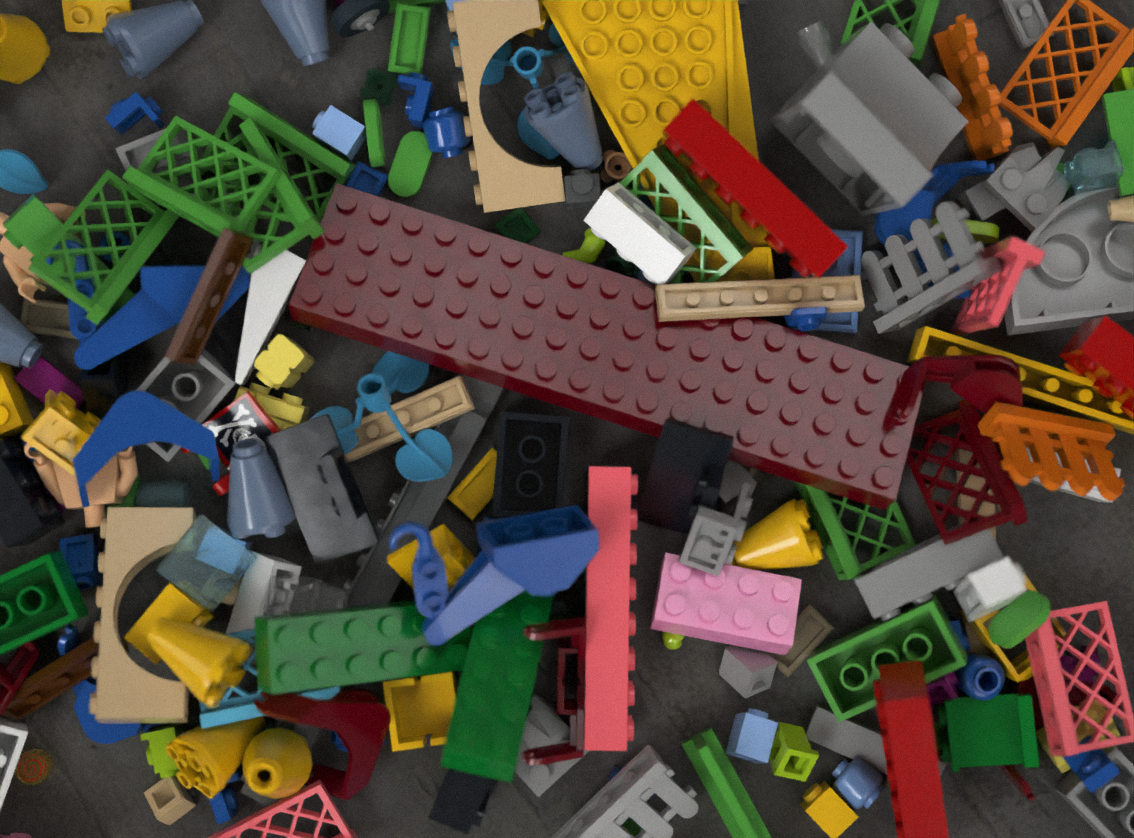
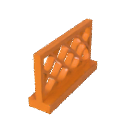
M1066 0L1001 90V103L999 106L1047 140L1045 144L1052 149L1064 147L1133 53L1134 27L1131 29L1127 28L1090 0ZM1073 3H1076L1085 10L1086 23L1070 24L1068 10ZM1061 20H1063V26L1057 27ZM1106 25L1117 33L1111 43L1098 45L1095 27ZM1088 28L1091 46L1074 48L1072 30ZM1065 32L1067 50L1051 52L1050 35L1052 33ZM1043 47L1044 53L1038 54L1040 49ZM1106 49L1100 57L1099 50ZM1092 51L1093 68L1089 71L1078 72L1076 54ZM1068 55L1071 73L1055 76L1052 58ZM1045 59L1048 77L1031 80L1030 63L1034 60ZM1023 74L1024 81L1017 82ZM1079 77H1086V78L1083 80V82L1080 84V78H1079ZM1072 79L1075 93L1071 98L1059 99L1056 81ZM1049 82L1052 101L1035 103L1032 85ZM1025 86L1028 105L1017 106L1006 98L1012 88ZM1066 104V106L1061 111L1060 105ZM1053 106L1055 121L1050 128H1047L1038 121L1036 108ZM1024 110H1029L1030 115L1026 113Z

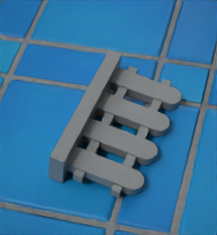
M952 201L942 202L936 209V217L939 221L937 225L934 226L927 218L916 219L910 226V232L913 240L908 242L904 235H891L885 242L888 256L883 257L882 253L878 250L863 253L861 264L864 271L860 275L863 281L869 280L878 300L874 304L876 311H882L884 314L873 321L878 334L902 329L1002 270L997 257L982 258L980 252L984 250L981 241L975 242L965 221L966 218L970 217L966 209H960ZM942 233L945 234L954 254L950 258H948L939 239V235ZM917 249L928 270L924 274L913 253ZM891 265L894 266L903 286L900 289L897 288L888 267ZM959 265L960 270L955 272L953 268ZM933 281L934 286L929 288L928 283ZM907 296L909 301L904 303L902 299Z
M648 744L550 838H671L673 828L669 820L677 813L683 818L693 817L698 811V804L694 799L697 792L690 785L685 789L672 778L675 774L673 769L669 765L665 766L659 754ZM654 793L668 804L660 813L647 802ZM629 817L643 828L635 837L622 826Z

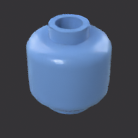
M855 758L851 762L844 759L832 773L837 778L833 784V790L854 809H860L863 806L868 809L885 789L881 785L883 775L862 758Z

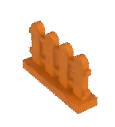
M962 14L955 18L956 24L948 26L945 31L933 34L930 37V41L943 77L950 81L961 94L962 102L956 109L968 120L962 131L972 159L986 161L1010 151L1008 147L1012 145L1010 138L1013 135L1009 119L1007 117L1002 118L998 107L1001 103L999 90L995 84L990 85L986 74L989 70L987 56L984 51H978L975 43L977 38L976 25L972 18L967 19L966 14Z
M996 402L978 423L981 435L992 437L993 441L999 442L1004 456V460L1001 462L1003 470H1008L1012 480L1021 486L1028 485L1036 475L1039 476L1042 485L1051 491H1056L1064 481H1068L1072 491L1080 496H1086L1094 486H1097L1101 496L1109 501H1115L1123 492L1122 488L1125 486L1123 478H1119L1111 461L1114 458L1112 450H1107L1105 447L1116 436L1112 424ZM1025 447H1028L1033 462H1030V459H1029V456H1028V454H1027V451H1026V448H1025ZM1055 453L1058 454L1062 467L1059 466ZM1084 458H1086L1091 472L1088 471Z

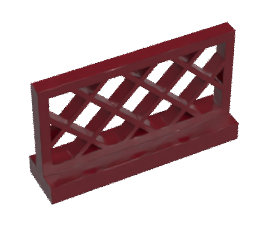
M965 399L958 402V410L915 426L911 440L920 437L928 441L922 451L909 448L906 458L944 545L951 544L1011 520L1014 526L1028 521L1024 502L1008 470H1003L1001 465L1003 460L992 438L980 433L978 423L982 418L977 408ZM958 423L960 430L955 439L940 435L944 427ZM935 442L950 446L945 458L929 454ZM958 448L972 452L968 464L952 460ZM925 461L940 465L934 477L920 473ZM947 468L963 472L957 484L942 480ZM970 475L985 478L986 481L980 491L964 487ZM937 487L953 492L947 504L932 500ZM960 494L976 499L970 511L954 507ZM983 501L998 505L1001 511L988 517L977 514ZM950 514L965 518L962 527L947 532L944 524Z

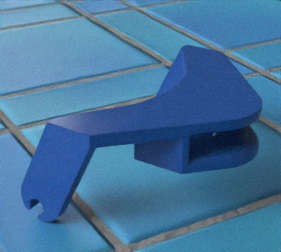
M972 160L942 164L931 171L933 176L903 207L876 214L874 230L883 247L885 248V242L891 235L901 234L907 238L908 242L913 240L910 232L911 223L921 218L930 220L934 204L961 177L994 173L995 165H986V161ZM917 249L913 253L924 274L928 270ZM933 281L928 283L929 288L934 286ZM967 290L953 299H969L971 290Z
M133 391L124 394L115 402L73 459L82 508L90 507L85 484L117 453L136 445L151 442H167L178 445L208 459L209 471H211L212 482L220 480L219 457L214 432L150 393Z
M68 624L65 628V635L60 636L58 642L60 657L82 644L78 629L72 624ZM91 675L72 687L77 698L74 709L82 729L91 740L97 743H115L137 735L142 731L165 724H100L95 719V714H90L91 692H97V678H93ZM189 689L188 708H189V706H190V704H191V702H192V699H193V697H194V694L190 691V689Z

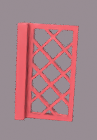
M1013 236L984 248L980 252L982 258L997 257L1002 270L969 289L971 290V296L969 299L964 300L950 332L960 336L998 326L1022 272L1040 265L1045 251Z
M1107 601L1050 611L1047 620L1028 635L1025 641L1051 756H1070L1080 752L1134 742V716ZM1098 610L1101 625L1096 633L1081 624L1088 611ZM1079 613L1076 619L1070 616L1071 614ZM1061 617L1071 624L1064 639L1054 634L1050 618ZM1077 630L1092 639L1083 654L1069 644ZM1097 644L1106 649L1109 659L1104 668L1089 659ZM1065 650L1079 659L1071 674L1061 668L1060 658ZM1085 664L1099 673L1091 689L1077 679ZM1105 679L1113 683L1116 688L1117 694L1112 703L1097 694ZM1073 685L1087 694L1079 710L1072 706L1068 699V693ZM1093 700L1107 708L1099 724L1085 715ZM1114 714L1123 720L1126 735L1116 737L1105 729ZM1082 720L1095 729L1088 743L1078 744L1076 728ZM1101 735H1103V736H1105V737L1107 738V739L1099 740V738L1101 737Z
M318 780L291 796L271 804L208 838H231L233 836L240 838L241 832L248 828L262 831L260 838H266L267 832L285 836L286 838H327L318 836L322 822L338 826L341 833L332 838H358L353 828L350 829L323 783L321 780ZM318 793L323 802L320 813L301 808L305 799ZM279 812L293 815L289 829L271 825L272 817ZM299 816L317 820L313 834L294 830Z

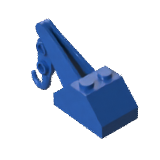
M65 240L67 249L84 248L73 240ZM59 244L53 250H59ZM75 256L76 267L74 272L90 271L86 256ZM47 258V264H53L54 258ZM207 264L142 266V289L105 324L102 323V320L98 325L94 324L86 318L89 312L68 298L70 331L80 342V346L74 354L77 366L85 370L92 369L180 323ZM243 264L217 320L250 287V274L246 271ZM92 279L75 280L77 290L90 299L95 293Z
M578 505L476 523L478 544L482 551L448 591L445 564L433 545L429 530L424 525L416 522H406L399 525L392 532L389 541L390 549L394 550L397 547L398 539L404 534H414L418 539V549L412 563L415 601L419 612L427 617L422 623V632L427 642L435 646L445 643L458 632L524 590L533 596H551L559 590L568 589L600 549L598 529Z

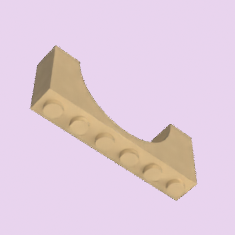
M466 0L453 2L454 10L447 11L450 32L457 31L459 46H453L455 67H462L464 81H458L461 102H468L469 116H463L466 137L473 136L475 150H470L468 153L471 171L478 170L480 184L473 185L476 205L483 204L484 213L566 201L560 164H535L515 157L506 151L489 132L480 107L481 80L485 68L494 53L515 35L529 29L541 27L538 0Z
M108 507L107 518H102L100 524L101 539H106L105 552H100L98 558L99 573H104L103 586H98L96 591L97 608H102L101 621H96L94 626V641L100 644L99 657H93L92 677L97 678V692H91L90 714H95V719L100 724L188 723L189 688L183 682L166 680L152 675L131 660L120 639L118 614L121 600L127 587L143 568L167 554L183 550H195L196 514L194 508Z

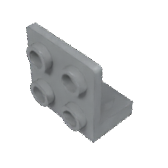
M743 482L730 516L699 506L679 563L716 576L720 575L724 563L731 565L737 545L732 543L733 541L740 542L746 521L741 520V517H747L753 498L747 497L749 483Z

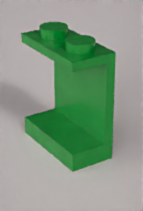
M1030 692L998 694L990 700L983 701L969 696L945 699L946 707H939L941 728H948L949 741L942 742L944 763H952V772H960L959 768L1013 764H1023L1025 768L1039 767L1032 696Z

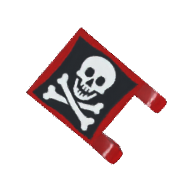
M249 390L201 424L214 432L218 457L229 470V472L220 477V480L213 484L212 488L219 496L229 491L231 454L233 452V445L236 442L249 438L260 439L261 445L267 449L271 457L265 437L281 431ZM182 447L180 448L184 453H188L190 451Z

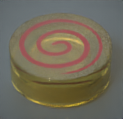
M28 750L20 755L15 768V774L22 783L37 785L46 780L51 774L52 760L43 750Z

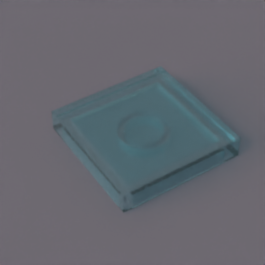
M200 514L158 565L156 570L213 612L257 556L204 515Z

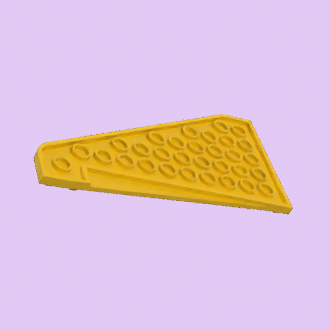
M541 0L633 169L643 161V158L651 150L663 145V141L666 139L662 135L663 129L692 98L759 161L738 0ZM681 154L677 160L753 248L749 254L716 282L775 279L771 247L763 240L767 234L759 226L754 230L738 216L742 210L734 202L729 206L726 205L713 192L717 186L709 178L701 181L688 168L692 162ZM646 168L640 174V183L644 189L656 190V177ZM648 195L655 208L656 196ZM663 197L662 215L678 216L679 204L674 198ZM665 221L678 232V222ZM685 223V239L688 241L701 242V230L696 224ZM699 248L695 250L685 265L700 266ZM707 249V267L721 268L727 263L718 250ZM689 271L695 283H699L700 272ZM707 273L706 280L710 278L713 274Z

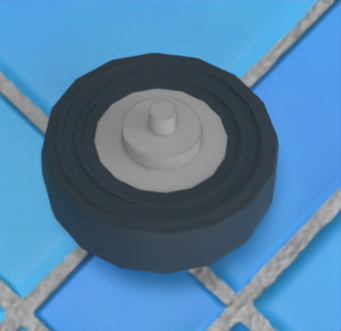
M346 0L331 16L333 27L341 37H351L365 30L370 32L374 29L373 25L388 13L391 7L389 0Z

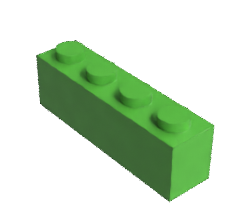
M33 194L3 222V226L7 229L3 235L17 249L24 245L34 255L29 259L33 263L64 223ZM74 233L64 235L65 240H73L84 247L83 242ZM94 255L97 271L111 270ZM71 256L69 258L72 271L74 272L76 260L75 256ZM55 257L51 265L47 264L46 259L42 263L44 267L53 273H65L62 257ZM99 278L100 284L105 280V278ZM128 286L103 317L102 322L104 324L135 296V293Z

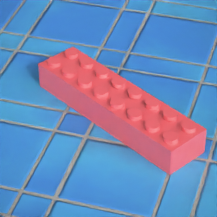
M588 467L587 517L598 529L600 549L586 566L584 750L627 751V741H634V720H632V715H628V706H634L635 689L633 681L628 680V671H635V650H633V646H629V636H635L636 616L634 612H629V600H636V579L630 577V565H636L637 545L630 543V530H637V509H631V495H637L638 474H631V467Z

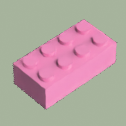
M665 553L660 565L650 629L786 655L793 647L802 579L727 564L723 565L720 575L716 576L679 563L681 555Z

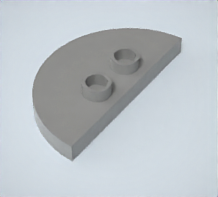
M1117 182L1086 189L1059 204L1027 238L1026 243L1045 251L1040 265L1022 272L1005 309V323L1008 336L1078 327L1083 322L1105 315L1114 322L1134 319V223L1118 220L1109 221L1108 200L1124 198L1119 197Z

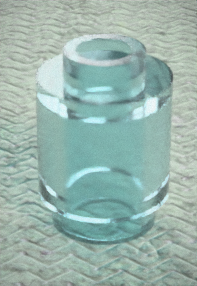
M178 479L144 481L142 488L137 489L136 492L137 507L189 508L190 493L187 482L180 483Z

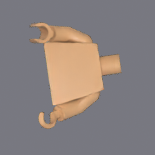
M43 203L63 223L66 222L78 207L62 203ZM0 211V234L3 235L7 231L3 226V222L9 215ZM3 235L0 241V252L4 254L3 264L13 282L17 285L18 293L32 303H36L34 299L35 291L40 289L45 292L46 286L43 284L51 285L28 269L32 264L29 259L34 255L24 245L17 249Z
M27 443L24 447L26 456L35 459L33 464L37 473L57 502L63 504L66 509H84L86 528L100 527L101 519L106 518L105 506L122 504L123 497L129 494L138 476L136 455L134 450H132L134 446L120 451L85 484L90 507L82 508L76 477L41 452L30 451L29 449L32 447L30 444Z

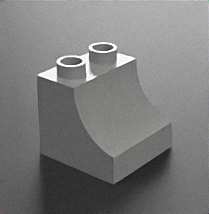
M872 21L854 32L769 120L862 216L903 207L933 176L931 170L934 163L952 139L968 123V120L956 109L962 102L961 94L956 87L945 77L937 73H932L926 78L908 60L915 52L910 40L895 26L885 23L879 29Z

